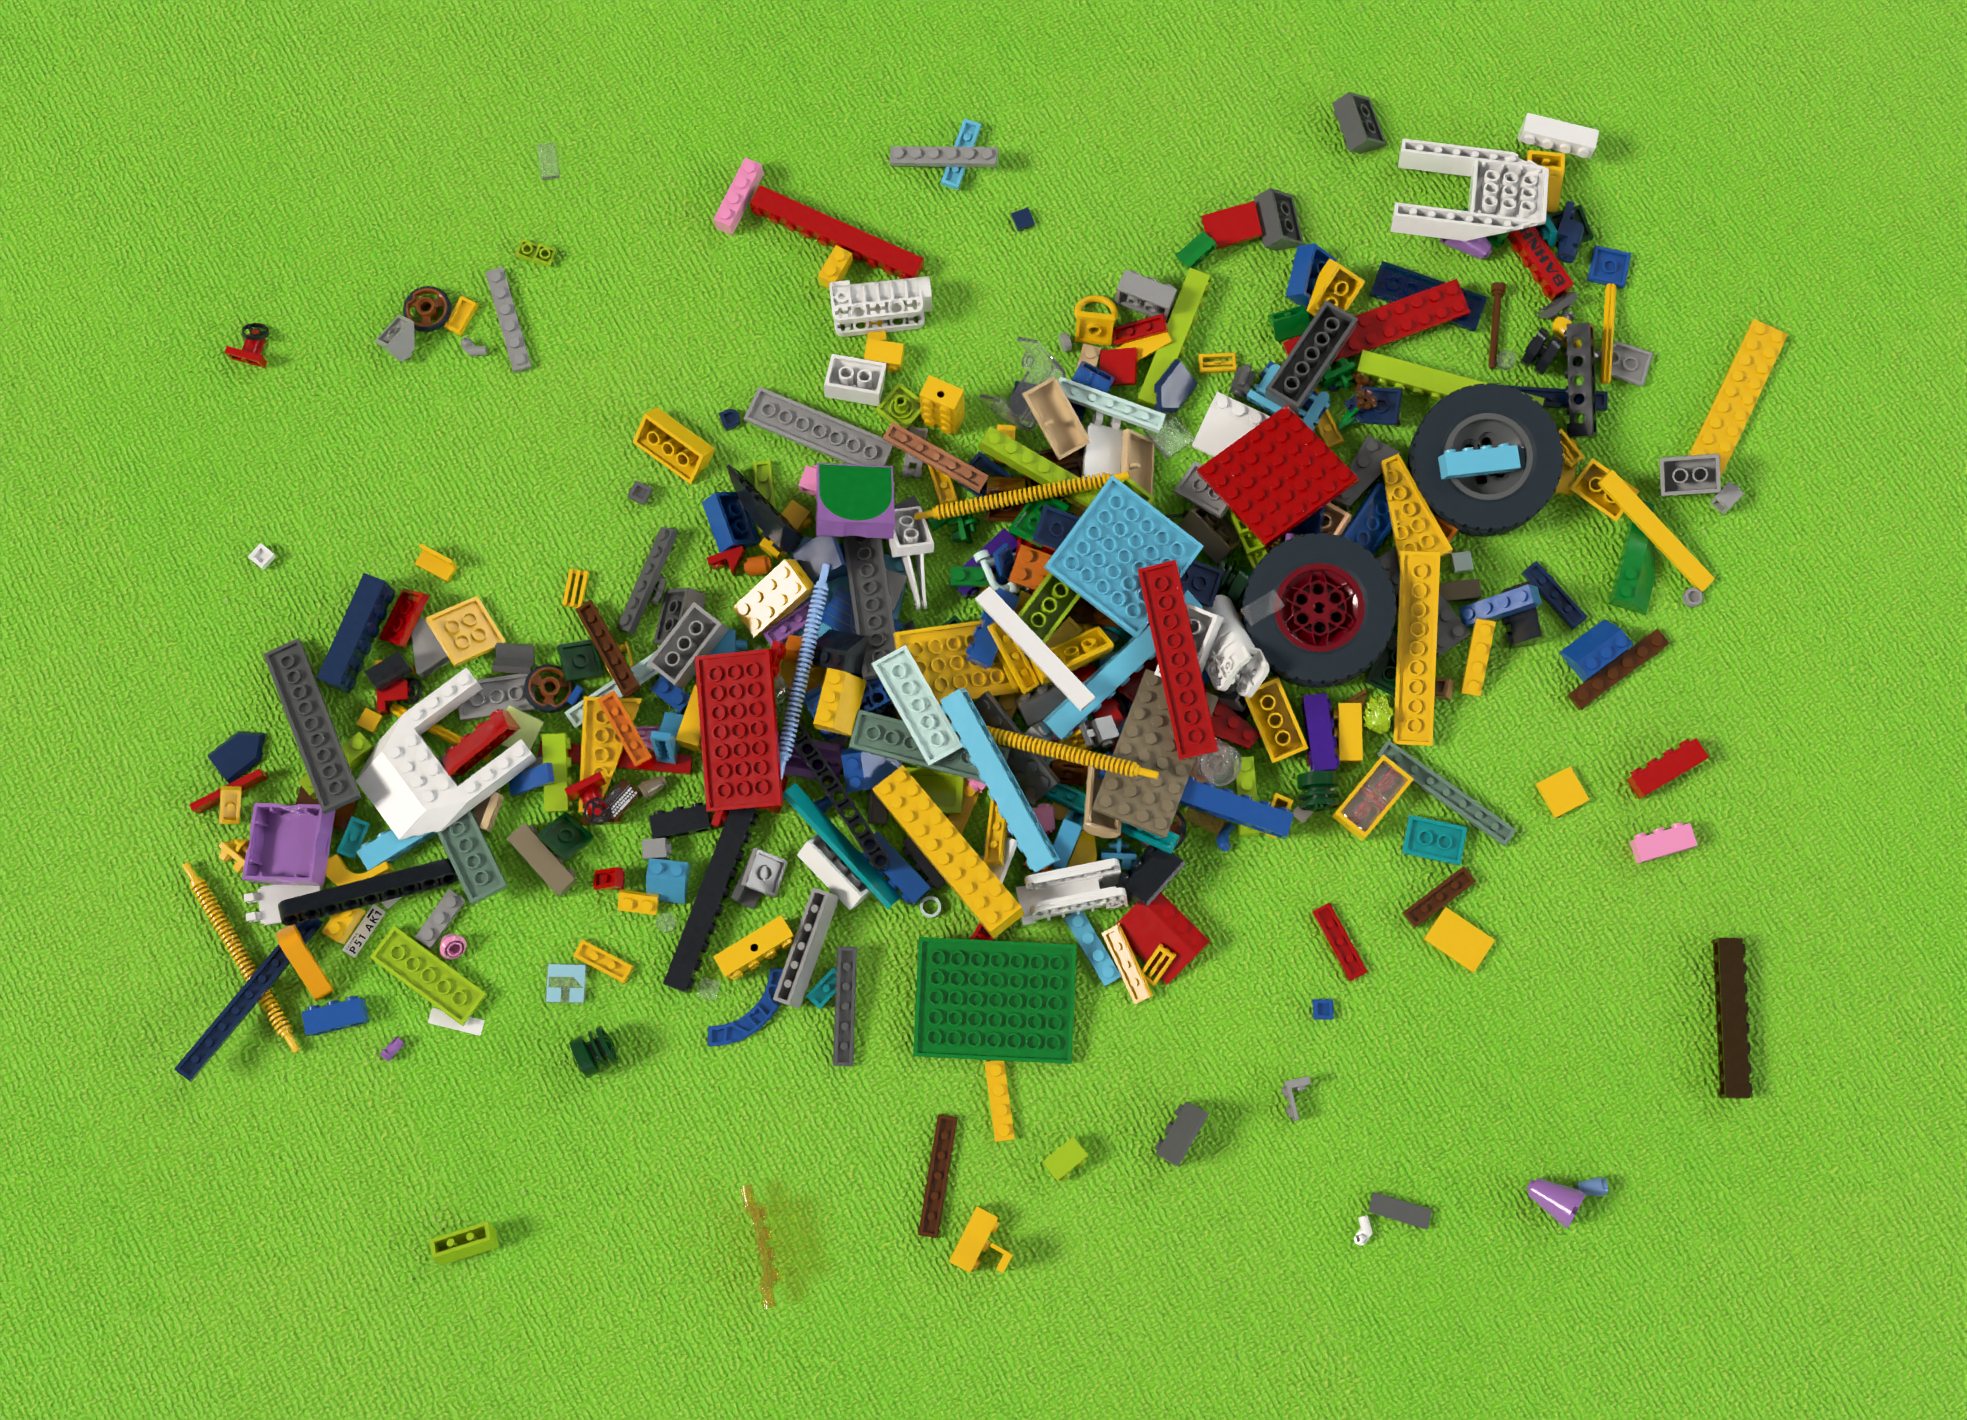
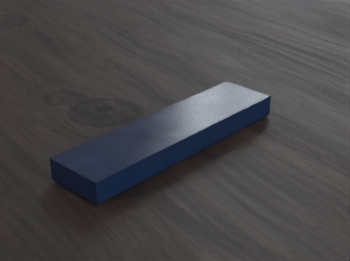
M1537 561L1521 573L1527 581H1531L1533 586L1538 587L1540 596L1571 630L1587 618V615Z

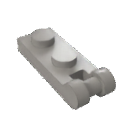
M910 426L909 431L927 441V428ZM905 453L902 476L908 477L910 475L921 479L923 462ZM910 465H917L916 469L909 468Z

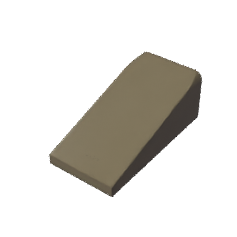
M1480 579L1439 584L1440 593L1447 602L1475 601L1481 598Z

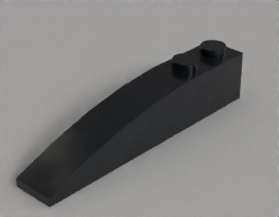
M728 465L727 470L735 491L748 514L763 531L761 533L762 536L768 541L772 540L774 542L772 546L779 552L783 550L790 554L804 537L737 469Z

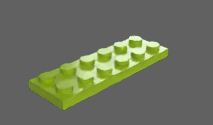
M396 926L391 928L370 956L372 960L461 1026L467 1023L488 995Z

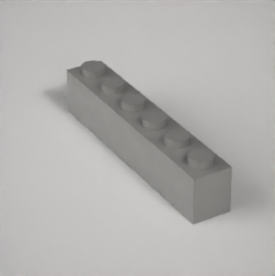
M814 887L812 888L773 1000L800 1009L839 900L838 896Z

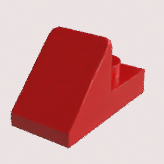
M739 546L706 558L711 569L719 570L724 568L726 564H729L734 577L745 556L743 546Z
M613 867L594 870L593 890H624L625 872L623 868Z

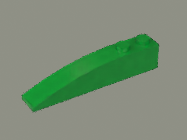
M1643 501V503L1654 513V504ZM1630 519L1608 604L1646 615L1655 581V545Z

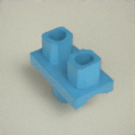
M1117 837V843L1109 842V848L1116 849H1101L1102 860L1122 859V869H1130L1132 863L1136 860V850H1121L1129 849V843H1121V837Z

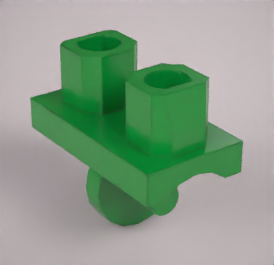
M1342 357L1335 363L1338 369L1333 371L1329 367L1322 377V385L1325 389L1332 385L1335 388L1341 386L1344 390L1349 388L1348 382L1352 381L1351 374H1354L1356 365L1353 361L1349 363L1345 357Z
M962 512L961 516H957L956 513V517H947L950 526L958 525L959 530L951 532L952 540L955 543H973L971 533L976 532L975 526L980 524L979 519L973 518L972 513L962 515Z

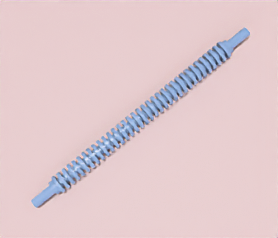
M822 564L819 581L813 586L815 590L812 591V594L814 595H811L810 609H808L809 614H807L808 619H806L808 624H805L801 640L803 643L800 645L802 648L799 649L801 653L798 654L800 658H797V662L800 663H796L795 677H793L794 682H792L793 687L790 689L792 692L789 694L792 697L788 698L791 702L787 703L790 707H786V710L789 712H785V715L788 717H784V720L787 722H783V731L780 734L782 736L779 738L781 740L778 743L780 745L781 780L783 779L786 761H789V758L792 756V754H789L793 752V749L790 748L794 747V744L791 743H795V739L792 738H796V734L793 733H797V729L794 728H798V724L795 723H799V719L796 718L801 716L797 713L802 712L803 705L801 704L804 703L802 699L805 698L803 694H806L804 689H807L805 684H808L806 679H809L807 674H810L809 669L812 667L813 661L811 660L814 658L812 655L815 653L813 650L816 649L814 645L817 644L815 640H818L817 635H819L820 621H822L823 606L826 604L825 601L828 595L829 588H827L828 584L826 583L830 568L828 564Z

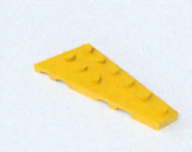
M1399 453L1382 460L1381 468L1399 569L1401 551L1440 552V557L1451 553L1453 550L1418 490Z
M584 697L580 781L600 771L607 783L598 788L604 799L624 746L597 700L601 697ZM619 698L631 721L634 723L643 699ZM579 797L578 812L584 813L585 806Z

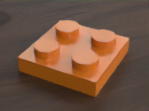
M1021 544L1008 581L1035 591L1049 573L1043 567L1052 555Z

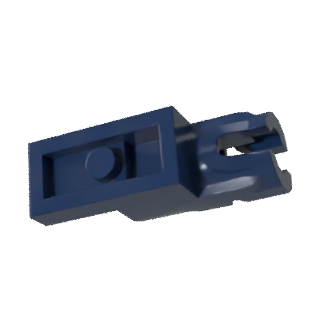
M1567 201L1563 207L1556 228L1558 231L1556 242L1559 243L1557 258L1565 263H1573L1576 259L1577 249L1580 246L1584 233L1583 224L1572 220L1575 214V210H1573L1575 203Z

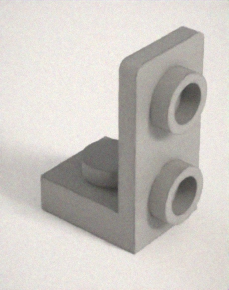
M1309 1076L1283 1082L1284 1086L1281 1087L1283 1097L1288 1099L1289 1106H1286L1288 1117L1292 1118L1293 1121L1299 1120L1292 1088L1295 1089V1092L1306 1090V1085L1311 1084Z

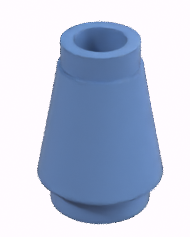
M1601 1176L1577 1182L1578 1190L1583 1191L1586 1195L1603 1197V1194H1608L1606 1178H1601Z

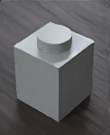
M1729 481L1709 503L1724 515L1744 493L1739 486Z
M666 838L643 839V859L646 862L649 861V858L669 860V854H672L671 843H668Z

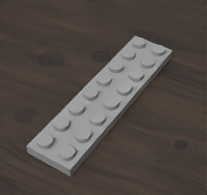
M758 387L743 418L747 423L846 464L885 466L894 448L892 444L884 441L878 435L762 387Z

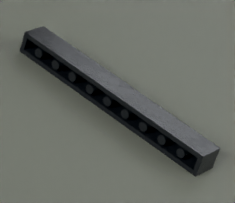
M756 808L729 811L663 984L665 986L687 994L689 990L693 989L696 979H693L696 971H700L703 963L701 957L703 953L707 952L710 942H708L709 936L714 934L717 927L715 923L716 918L721 916L724 905L722 903L724 897L728 898L731 890L729 884L731 879L734 880L736 878L738 861L741 862L744 857V845L749 843L752 836L750 832L752 825L755 826L758 821L759 815Z

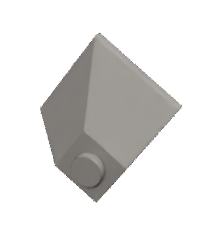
M399 314L378 336L375 342L395 359L401 362L407 360L415 349L414 322Z

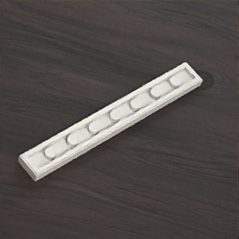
M990 586L975 598V601L1080 712L1095 700V696Z

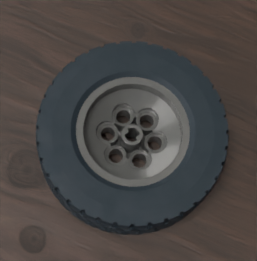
M1487 383L1486 385L1475 384L1463 387L1460 390L1458 389L1443 397L1429 410L1412 438L1408 455V471L1431 512L1457 528L1461 534H1471L1480 537L1496 536L1524 525L1549 502L1559 484L1563 466V446L1560 443L1559 431L1556 430L1557 426L1554 420L1550 419L1551 416L1547 410H1543V406L1538 401L1532 400L1533 397L1526 393L1523 394L1522 391L1516 388L1511 389L1510 386L1501 384L1498 386L1497 384ZM1482 440H1488L1492 448H1496L1504 443H1510V446L1517 445L1521 468L1514 472L1503 473L1502 478L1496 477L1495 474L1479 475L1485 479L1484 485L1477 483L1476 478L1478 476L1441 480L1438 457L1443 455L1446 450L1456 449V452H1460L1466 446L1474 447V450H1478L1483 446Z

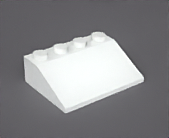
M1217 392L1191 447L1215 457L1270 416Z

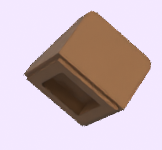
M1435 678V698L1451 700L1454 682L1450 678Z

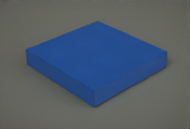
M1595 245L1587 281L1601 285H1607L1608 283L1616 284V288L1623 289L1626 283L1631 253Z

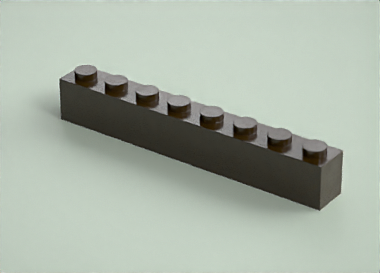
M1742 938L1713 939L1720 1099H1748L1752 1094V1084L1749 1083L1751 1064L1748 1062L1750 1043L1747 1042L1749 1023L1746 1022V1014H1748L1749 1008L1748 1003L1745 1001L1748 987L1744 980L1747 967L1743 960L1746 947Z

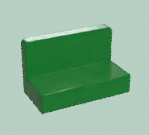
M1202 231L1179 251L1176 257L1188 270L1189 268L1194 269L1218 246L1212 238Z
M1303 305L1268 315V322L1273 327L1276 341L1302 335L1310 324L1309 313Z

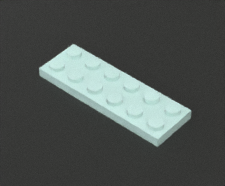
M906 645L871 663L928 766L963 748Z

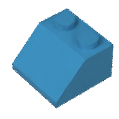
M649 858L646 875V893L659 894V901L685 904L691 869L688 862Z

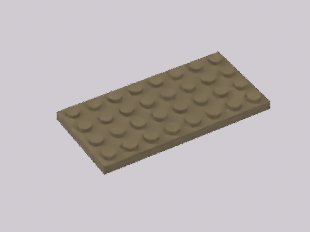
M1146 669L1112 757L1122 758V760L1126 759L1127 762L1128 760L1132 761V763L1137 762L1142 768L1158 771V779L1141 775L1130 777V775H1121L1120 772L1117 774L1115 771L1114 773L1110 772V770L1106 771L1091 810L1166 839L1196 757L1179 760L1162 679L1154 675V671ZM1206 692L1212 717L1219 697Z

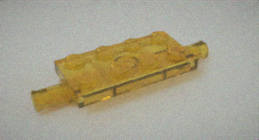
M752 1184L740 1187L743 1200L742 1208L752 1217L763 1270V1277L759 1283L758 1291H761L763 1308L767 1309L776 1306L772 1288L778 1284L777 1280H780L779 1269L774 1267L773 1262L776 1259L775 1249L770 1247L769 1239H772L771 1229L766 1227L765 1219H768L766 1207H762V1204L755 1202Z

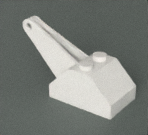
M921 506L894 509L893 539L886 538L887 548L891 558H902L916 610H920V600L922 609H927L924 554L934 552V541L926 520L915 521L914 513L922 512ZM911 555H915L919 593L910 559Z

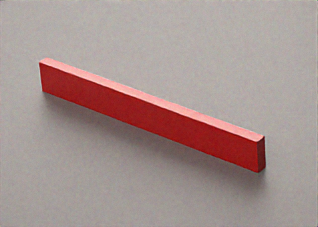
M540 741L538 757H543L542 741ZM571 744V749H568V757L572 758V764L581 765V744ZM623 749L616 767L691 775L693 755L678 754L676 764L658 762L654 751H649L652 759L635 767L628 753Z

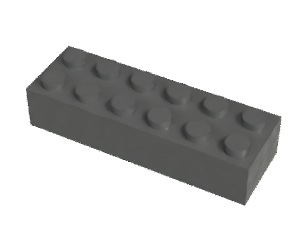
M1326 300L1266 387L1265 398L1282 408L1288 405L1298 414L1356 329L1358 318Z
M1395 546L1377 559L1390 577L1389 579L1392 582L1396 598L1395 604L1399 610L1400 569ZM1440 591L1436 659L1470 635Z

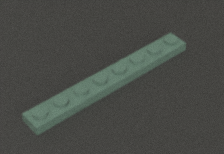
M1390 740L1386 741L1376 755L1380 759L1384 754L1414 779L1413 783L1505 847L1516 832V829Z

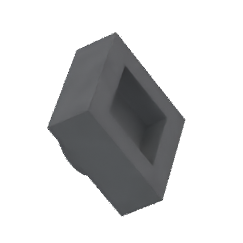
M636 480L627 497L646 506L654 490L652 487Z

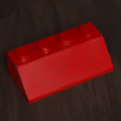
M495 710L490 714V719L486 722H480L476 725L474 732L464 735L458 745H453L445 751L446 754L442 757L448 775H464L521 728L507 710Z

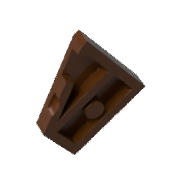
M1061 759L1051 761L1049 765L1060 779L1059 783L1084 785L1088 766Z

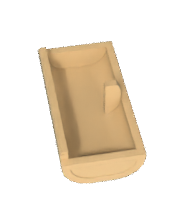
M1054 376L1022 394L1058 461L1090 443L1089 436L1060 383Z
M1129 428L1122 431L1121 473L1128 471L1130 479L1152 495L1155 441Z
M1089 766L1086 781L1083 830L1086 833L1103 838L1118 837L1121 835L1122 822L1091 810L1103 779L1098 778L1100 768L1096 769Z

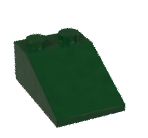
M1393 629L1388 644L1373 664L1365 680V683L1394 697L1398 631Z

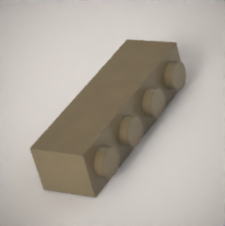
M523 823L507 839L556 895L562 897L578 883L574 878L577 874L570 867L566 869L562 864L564 860L556 853L553 854L550 848L538 838L537 834L539 832L532 824L528 826L526 823Z

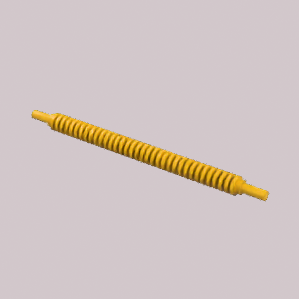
M1128 471L1112 474L1119 481L1130 479ZM1102 472V477L1100 473H1097V478L1095 474H1092V479L1090 475H1087V480L1085 476H1082V481L1080 477H1077V482L1075 478H1072V482L1070 479H1067V483L1066 480H1062V484L1061 481H1057L1058 485H1056V482H1053L1052 485L1048 483V487L1046 484H1043V488L1041 485H1038V489L1036 486H1033V490L1031 487H1028V491L1027 488H1023V492L1022 489H1018V492L1013 490V493L1012 491H1008V493L1006 491L1004 496L1001 492L999 497L996 493L994 498L990 494L989 499L985 495L984 499L983 496H980L979 499L975 497L974 500L973 498L965 499V503L963 500H960V504L958 501H955V505L954 502H950V505L945 503V505H936V507L929 511L914 513L915 521L928 518L942 520V517L943 519L951 518L952 516L956 517V513L957 516H961V512L962 515H966V512L971 514V511L972 513H976V511L978 513L980 508L983 512L985 507L988 511L990 506L992 510L995 509V506L999 509L1000 505L1001 508H1004L1005 505L1009 507L1010 504L1014 506V501L1016 505H1019V500L1021 504H1024V500L1026 503H1029V499L1031 502H1034V498L1035 501H1039V497L1040 500H1044V496L1045 499H1048L1049 496L1053 498V494L1055 497H1058V493L1060 496H1063V492L1065 495H1068V491L1070 494H1073V490L1075 493H1078V489L1079 492H1083V488L1084 491H1088V487L1091 491L1093 490L1092 486L1096 490L1098 489L1097 485L1101 489L1103 487L1102 484L1105 485L1112 475Z
M987 726L994 741L999 745L1022 749L1023 751L1027 750L1028 752L1068 762L1071 761L1072 763L1095 767L1096 769L1110 770L1113 773L1115 771L1117 774L1120 772L1121 775H1130V777L1141 775L1158 779L1159 776L1158 771L1142 768L1137 762L1132 763L1130 760L1127 762L1126 759H1117V757L1098 754L1097 752L1078 749L1077 747L1073 748V746L1049 742L1048 740L1044 741V739L1039 740V738L1015 734V732Z
M189 862L184 863L182 867L191 880V890H193L203 910L206 911L205 914L208 916L211 924H213V927L216 928L215 930L220 939L226 945V949L231 954L233 961L236 962V966L247 982L257 970L256 965L251 960V957L248 956L249 953L243 947V943H241L225 913H223L220 905H218L206 881L197 876ZM268 989L259 1000V1004L262 1005V1009H265L264 1013L267 1014V1018L272 1022V1026L277 1031V1034L285 1038L293 1053H297L301 1049L292 1035V1025L289 1024V1020L284 1016V1012L279 1007V1004L276 1003L277 1000L271 994V990Z

